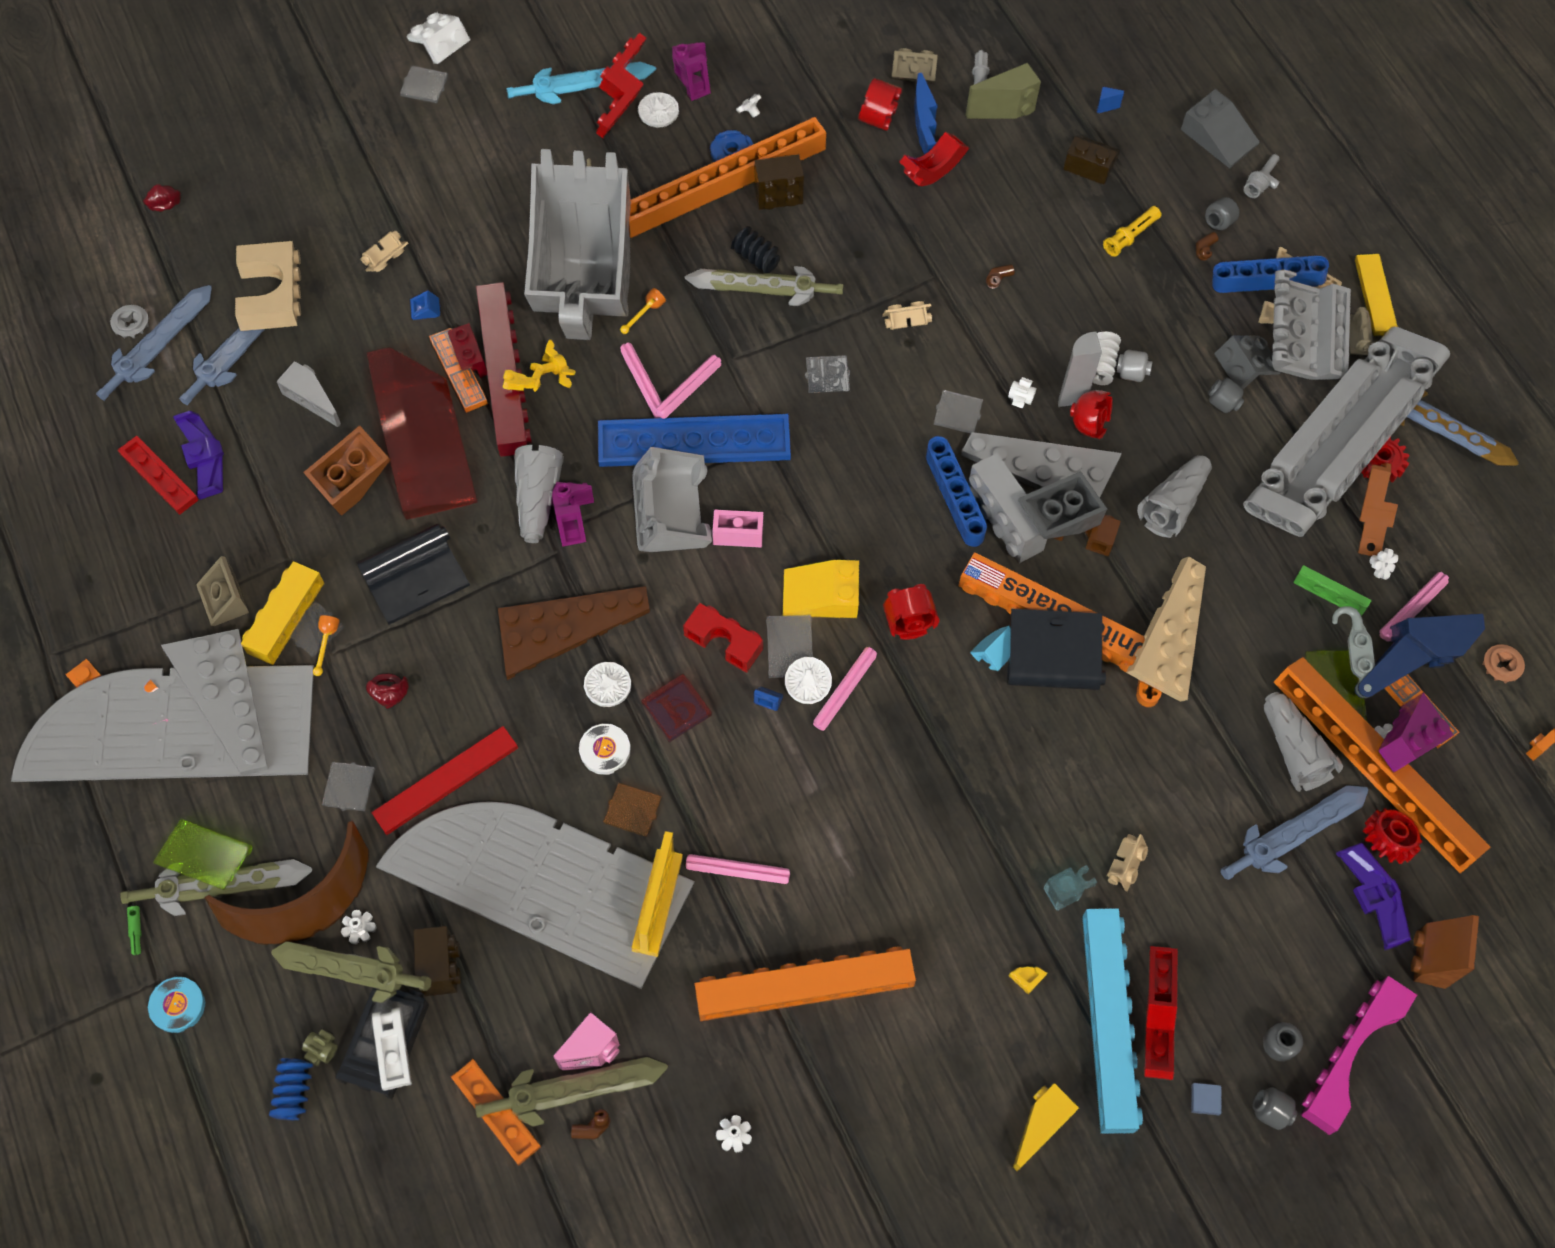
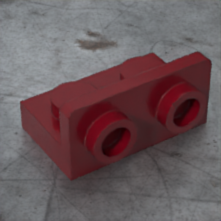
M468 323L449 330L448 335L461 370L471 368L472 371H478L480 378L487 376V368L470 324Z

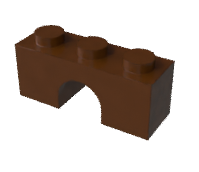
M1105 515L1100 525L1085 531L1088 538L1085 549L1109 556L1121 521L1110 515ZM1064 536L1053 539L1062 541Z

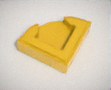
M1027 966L1023 968L1018 967L1008 976L1029 994L1043 980L1047 972L1039 967Z

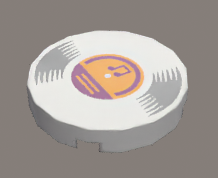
M599 724L591 727L584 733L580 740L579 754L582 762L590 771L608 775L626 765L630 757L631 746L627 735L621 728L612 724Z

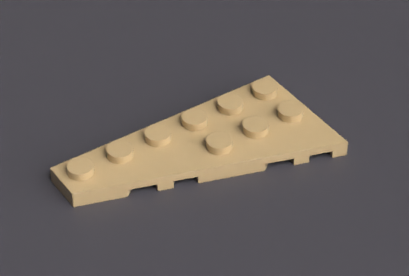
M1191 557L1181 559L1172 578L1173 584L1170 590L1165 592L1163 596L1164 602L1161 607L1157 608L1144 635L1145 641L1134 655L1136 660L1133 665L1129 666L1126 672L1180 702L1188 700L1206 566Z

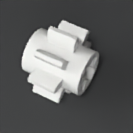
M1022 377L1020 382H1013L1008 398L1013 399L1012 405L1023 408L1025 403L1031 405L1037 389L1031 387L1032 380Z

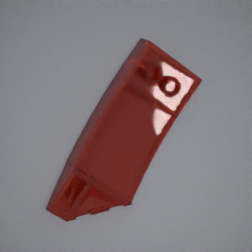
M390 347L367 352L386 446L402 511L406 520L478 503L447 379Z

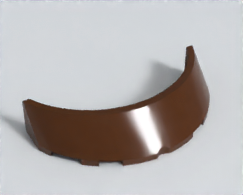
M353 820L347 822L346 839L335 865L318 885L303 896L283 905L263 909L235 907L223 903L210 895L205 896V900L220 925L229 933L242 939L268 945L281 944L287 941L293 943L313 937L317 932L324 931L336 923L345 914V910L354 898L358 897L362 889L367 863L369 862V850Z

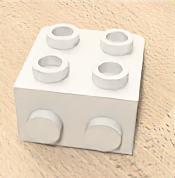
M438 13L428 16V21L416 25L411 29V33L407 35L409 41L424 44L433 62L437 64L470 41L458 17Z

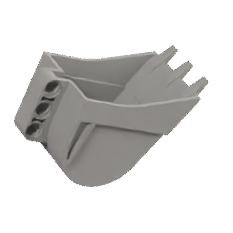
M541 149V164L532 163L529 248L524 295L534 312L559 313V324L567 339L590 340L593 315L627 317L629 314L627 299L630 278L629 219L631 199L628 169L618 168L615 152H606L605 167L586 166L583 151L577 150L573 152V166L554 165L550 149Z

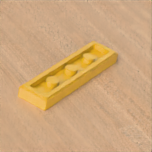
M1357 255L1355 263L1366 308L1370 315L1373 336L1384 335L1389 328L1397 327L1380 255Z

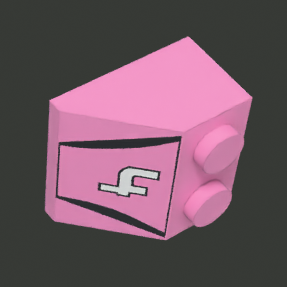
M590 1013L553 1057L558 1067L563 1071L602 1067L606 1061L610 1063L617 1056L620 1044L616 1033Z

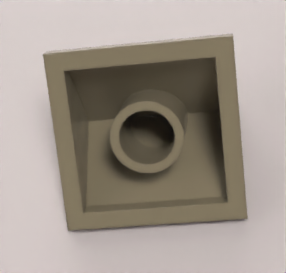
M221 556L196 584L211 626L219 625L249 613L235 573L226 557Z

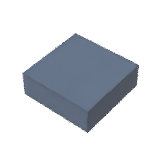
M1193 1083L1191 1089V1113L1220 1115L1221 1086Z

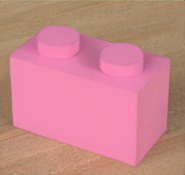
M714 510L713 545L762 548L763 512Z

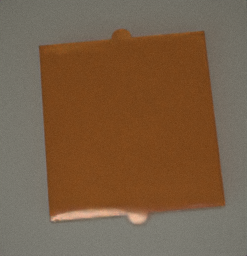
M618 783L612 800L608 802L609 809L604 823L647 837L653 820L657 818L656 811L661 796Z

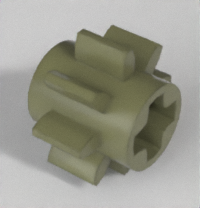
M323 1029L320 1030L319 1034L311 1032L302 1046V1051L306 1052L304 1058L316 1066H319L321 1061L326 1064L330 1062L337 1050V1045L333 1043L335 1037Z

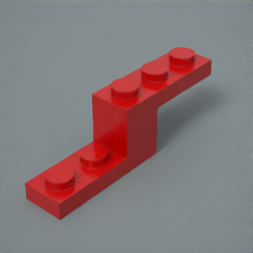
M641 33L635 39L631 37L624 46L626 50L623 54L619 51L612 61L613 66L611 68L607 66L600 75L602 81L599 87L615 99L609 107L611 111L608 114L604 112L597 122L600 126L596 134L604 138L638 96L644 83L625 69L641 50L646 40V37Z
M1150 946L1144 1077L1173 1080L1174 1029L1177 1012L1178 949Z

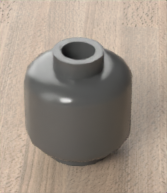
M1228 197L1217 199L1207 207L1205 212L1206 221L1215 230L1227 229L1239 218V208L1236 202Z
M1228 378L1218 379L1208 391V395H1210L1209 402L1223 413H1229L1232 410L1237 411L1244 403L1242 398L1244 390Z
M1280 1022L1266 1031L1263 1037V1047L1265 1052L1276 1061L1291 1060L1301 1051L1303 1037L1296 1026L1291 1023Z
M1272 1087L1259 1091L1255 1096L1253 1109L1259 1121L1274 1129L1281 1130L1287 1125H1292L1296 1120L1295 1101L1291 1096Z

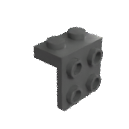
M1232 335L1214 353L1230 379L1243 389L1258 375H1279L1281 373L1274 370L1272 352L1268 347L1267 341L1261 336Z

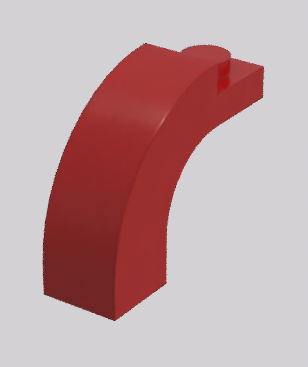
M945 132L928 153L919 158L904 155L900 163L905 167L904 173L918 186H927L950 172L966 154L969 147L955 135Z

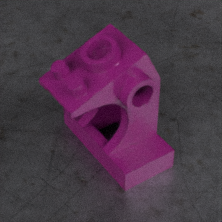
M697 42L673 46L672 57L675 74L685 85L689 99L693 101L710 94L705 43ZM700 71L701 76L694 75L693 73Z
M556 482L552 498L562 547L586 542L580 506L594 503L592 487L587 483Z

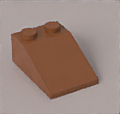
M358 426L303 473L342 516L362 499L390 459L364 429Z
M1472 915L1431 922L1417 930L1414 936V946H1417L1416 956L1413 957L1411 962V971L1414 972L1413 981L1446 989L1474 970L1479 916Z

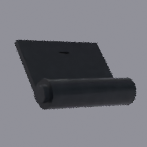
M433 525L356 562L388 625L470 586L448 546L447 540H450V536L444 526Z
M1011 609L1010 659L1007 668L1008 685L1099 690L1101 685H1105L1106 672L1102 670V613Z

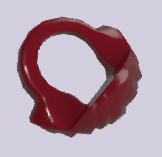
M156 184L147 193L143 202L150 210L162 212L172 209L180 203L181 192L171 186Z
M393 674L377 675L366 684L367 693L387 709L400 703L407 695L409 683L405 676L401 680ZM383 681H390L395 683L391 686L377 685L378 683Z

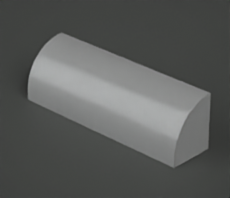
M1097 332L1086 333L1076 340L1059 395V407L1076 403L1082 394L1090 391L1102 354Z

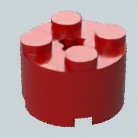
M872 79L858 120L888 131L892 114L895 115L899 104L897 101L901 96L903 88L879 79Z
M917 584L911 588L903 590L893 589L888 592V598L885 600L883 608L892 636L895 637V634L899 635L900 639L903 640L915 639L928 634L927 629L933 626V629L938 626L939 617L932 594L926 588V585Z

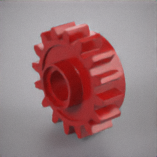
M1390 437L1361 472L1363 477L1369 479L1372 464L1381 466V464L1388 463L1391 464L1389 480L1394 482L1397 477L1400 478L1409 465L1407 462L1409 454L1403 453L1406 446H1399L1400 440L1395 439L1392 441Z
M1383 808L1381 812L1376 810L1364 823L1366 827L1363 829V832L1369 834L1365 840L1372 842L1373 846L1371 849L1380 851V858L1387 856L1390 863L1395 859L1399 864H1402L1404 861L1409 862L1421 850L1419 845L1422 843V840L1420 839L1418 827L1411 818L1402 812L1394 809L1387 810L1386 808Z

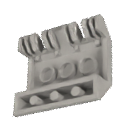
M1288 270L1276 271V298L1274 299L1273 338L1275 342L1272 353L1274 370L1310 380L1341 379L1349 370L1351 289L1336 284L1318 289L1291 281L1290 278L1296 276L1295 272Z

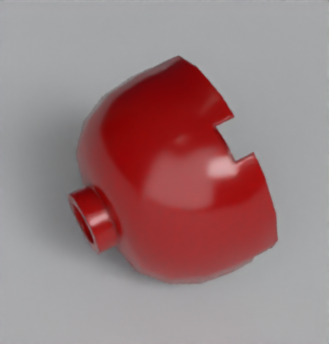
M1101 390L1088 391L1082 394L1076 403L1072 404L1070 416L1073 417L1076 429L1083 435L1101 439L1106 433L1107 429L1103 428L1105 421L1110 422L1113 403L1112 397L1108 396L1111 394L1110 392Z

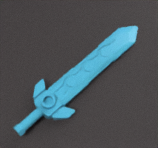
M643 62L629 63L625 69L637 79L643 80L653 73L656 67ZM552 68L542 69L535 75L533 85L507 88V95L510 99L516 96L535 93L536 97L543 102L550 104L561 103V99L557 96L558 94L599 87L602 81L600 75L605 68L550 76Z

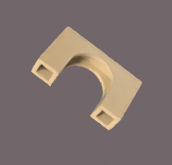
M293 241L237 246L236 264L241 279L269 276L282 280L277 289L266 295L236 298L235 316L240 331L297 326V316H301L300 303L297 302V299L301 298L300 286L297 284V281H301V275L297 264H301L299 250L294 248Z

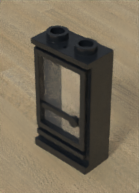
M373 987L341 1068L335 1078L342 1084H347L348 1082L357 1085L365 1091L370 1092L372 1090L382 1093L387 1098L393 1100L397 1088L384 1091L381 1086L372 1013L381 1011L384 1014L391 1012L393 1008H401L409 1058L429 1004L423 998L424 994L411 989L408 990V993L396 990L397 993L385 1002H374L372 998L379 988ZM393 1023L384 1025V1031L394 1029Z

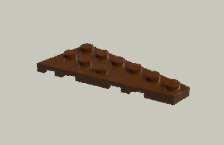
M646 586L498 608L507 680L515 677V674L525 669L530 670L536 667V664L546 659H553L587 643L588 639L597 635L602 636L608 633V630L620 624L625 625L650 613Z

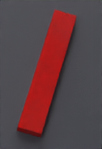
M502 726L371 813L385 834L388 835L517 750L518 746L504 726Z

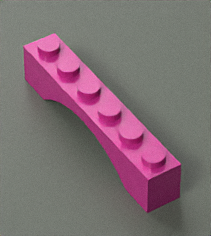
M1389 976L1381 982L1376 980L1368 992L1371 995L1368 1003L1363 1002L1355 1014L1359 1017L1355 1025L1350 1024L1342 1035V1038L1345 1039L1341 1048L1337 1046L1329 1057V1060L1332 1061L1328 1070L1324 1068L1315 1081L1319 1084L1314 1093L1310 1091L1302 1102L1305 1108L1301 1116L1329 1135L1338 1131L1351 1109L1349 1075L1352 1062L1359 1047L1375 1030L1394 1024L1404 1018L1417 994Z

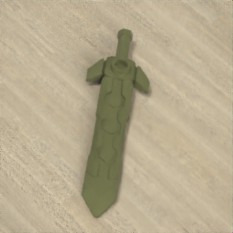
M288 941L271 952L284 969L345 980L350 983L379 988L372 998L374 1002H385L397 993L396 990H399L401 985L416 987L425 991L431 987V979L429 977H419L403 973L402 965L398 964L400 960L388 947L377 946L379 960L318 949L314 946Z
M644 1057L584 1073L535 1082L531 1085L529 1084L534 1069L523 1071L512 1083L508 1098L475 1104L476 1115L479 1118L486 1114L512 1109L513 1114L518 1116V1120L533 1127L542 1125L544 1121L535 1111L654 1084L667 1070L668 1066L652 1058Z

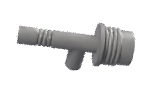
M1273 154L1261 171H1254L1249 175L1244 186V192L1248 197L1257 198L1269 186L1273 189L1278 186L1280 181L1270 175V172L1279 161L1278 155Z

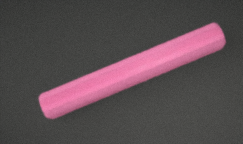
M631 343L623 344L620 347L621 353L654 417L661 418L656 414V407L662 403L633 345Z
M716 355L710 356L656 407V414L662 419L667 418L721 366V359Z
M1438 572L1380 630L1379 636L1386 642L1391 641L1392 630L1390 627L1405 619L1414 618L1448 584L1449 577L1442 572Z
M866 647L814 719L813 725L821 731L827 728L877 656L875 650L870 647Z
M689 854L686 859V869L783 884H787L790 877V870L788 868Z

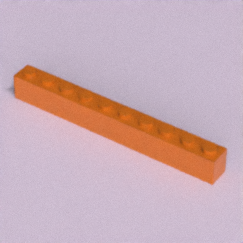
M816 117L811 118L631 199L630 238L753 183L754 160L799 154L801 161L825 150L826 131Z
M1304 657L1288 666L1274 681L1278 688L1292 700L1400 812L1413 820L1419 832L1460 874L1490 848L1484 839L1409 764L1396 772L1391 770L1378 751L1384 738Z

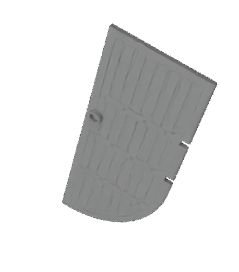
M314 665L247 666L268 770L243 776L308 775ZM142 668L118 671L95 678L78 686L56 701L39 718L25 738L15 761L11 781L236 777L242 775L175 668H170V676H163V668ZM152 680L158 689L153 692H146L144 686Z
M476 802L448 808L427 817L411 827L391 845L376 865L377 868L637 988L642 989L657 959L655 956L632 952L631 949L653 862L617 847L614 854L607 852L611 846L610 843L566 823H563L561 829L558 830L554 828L557 819L531 808L504 802ZM680 874L678 875L660 951L695 881Z

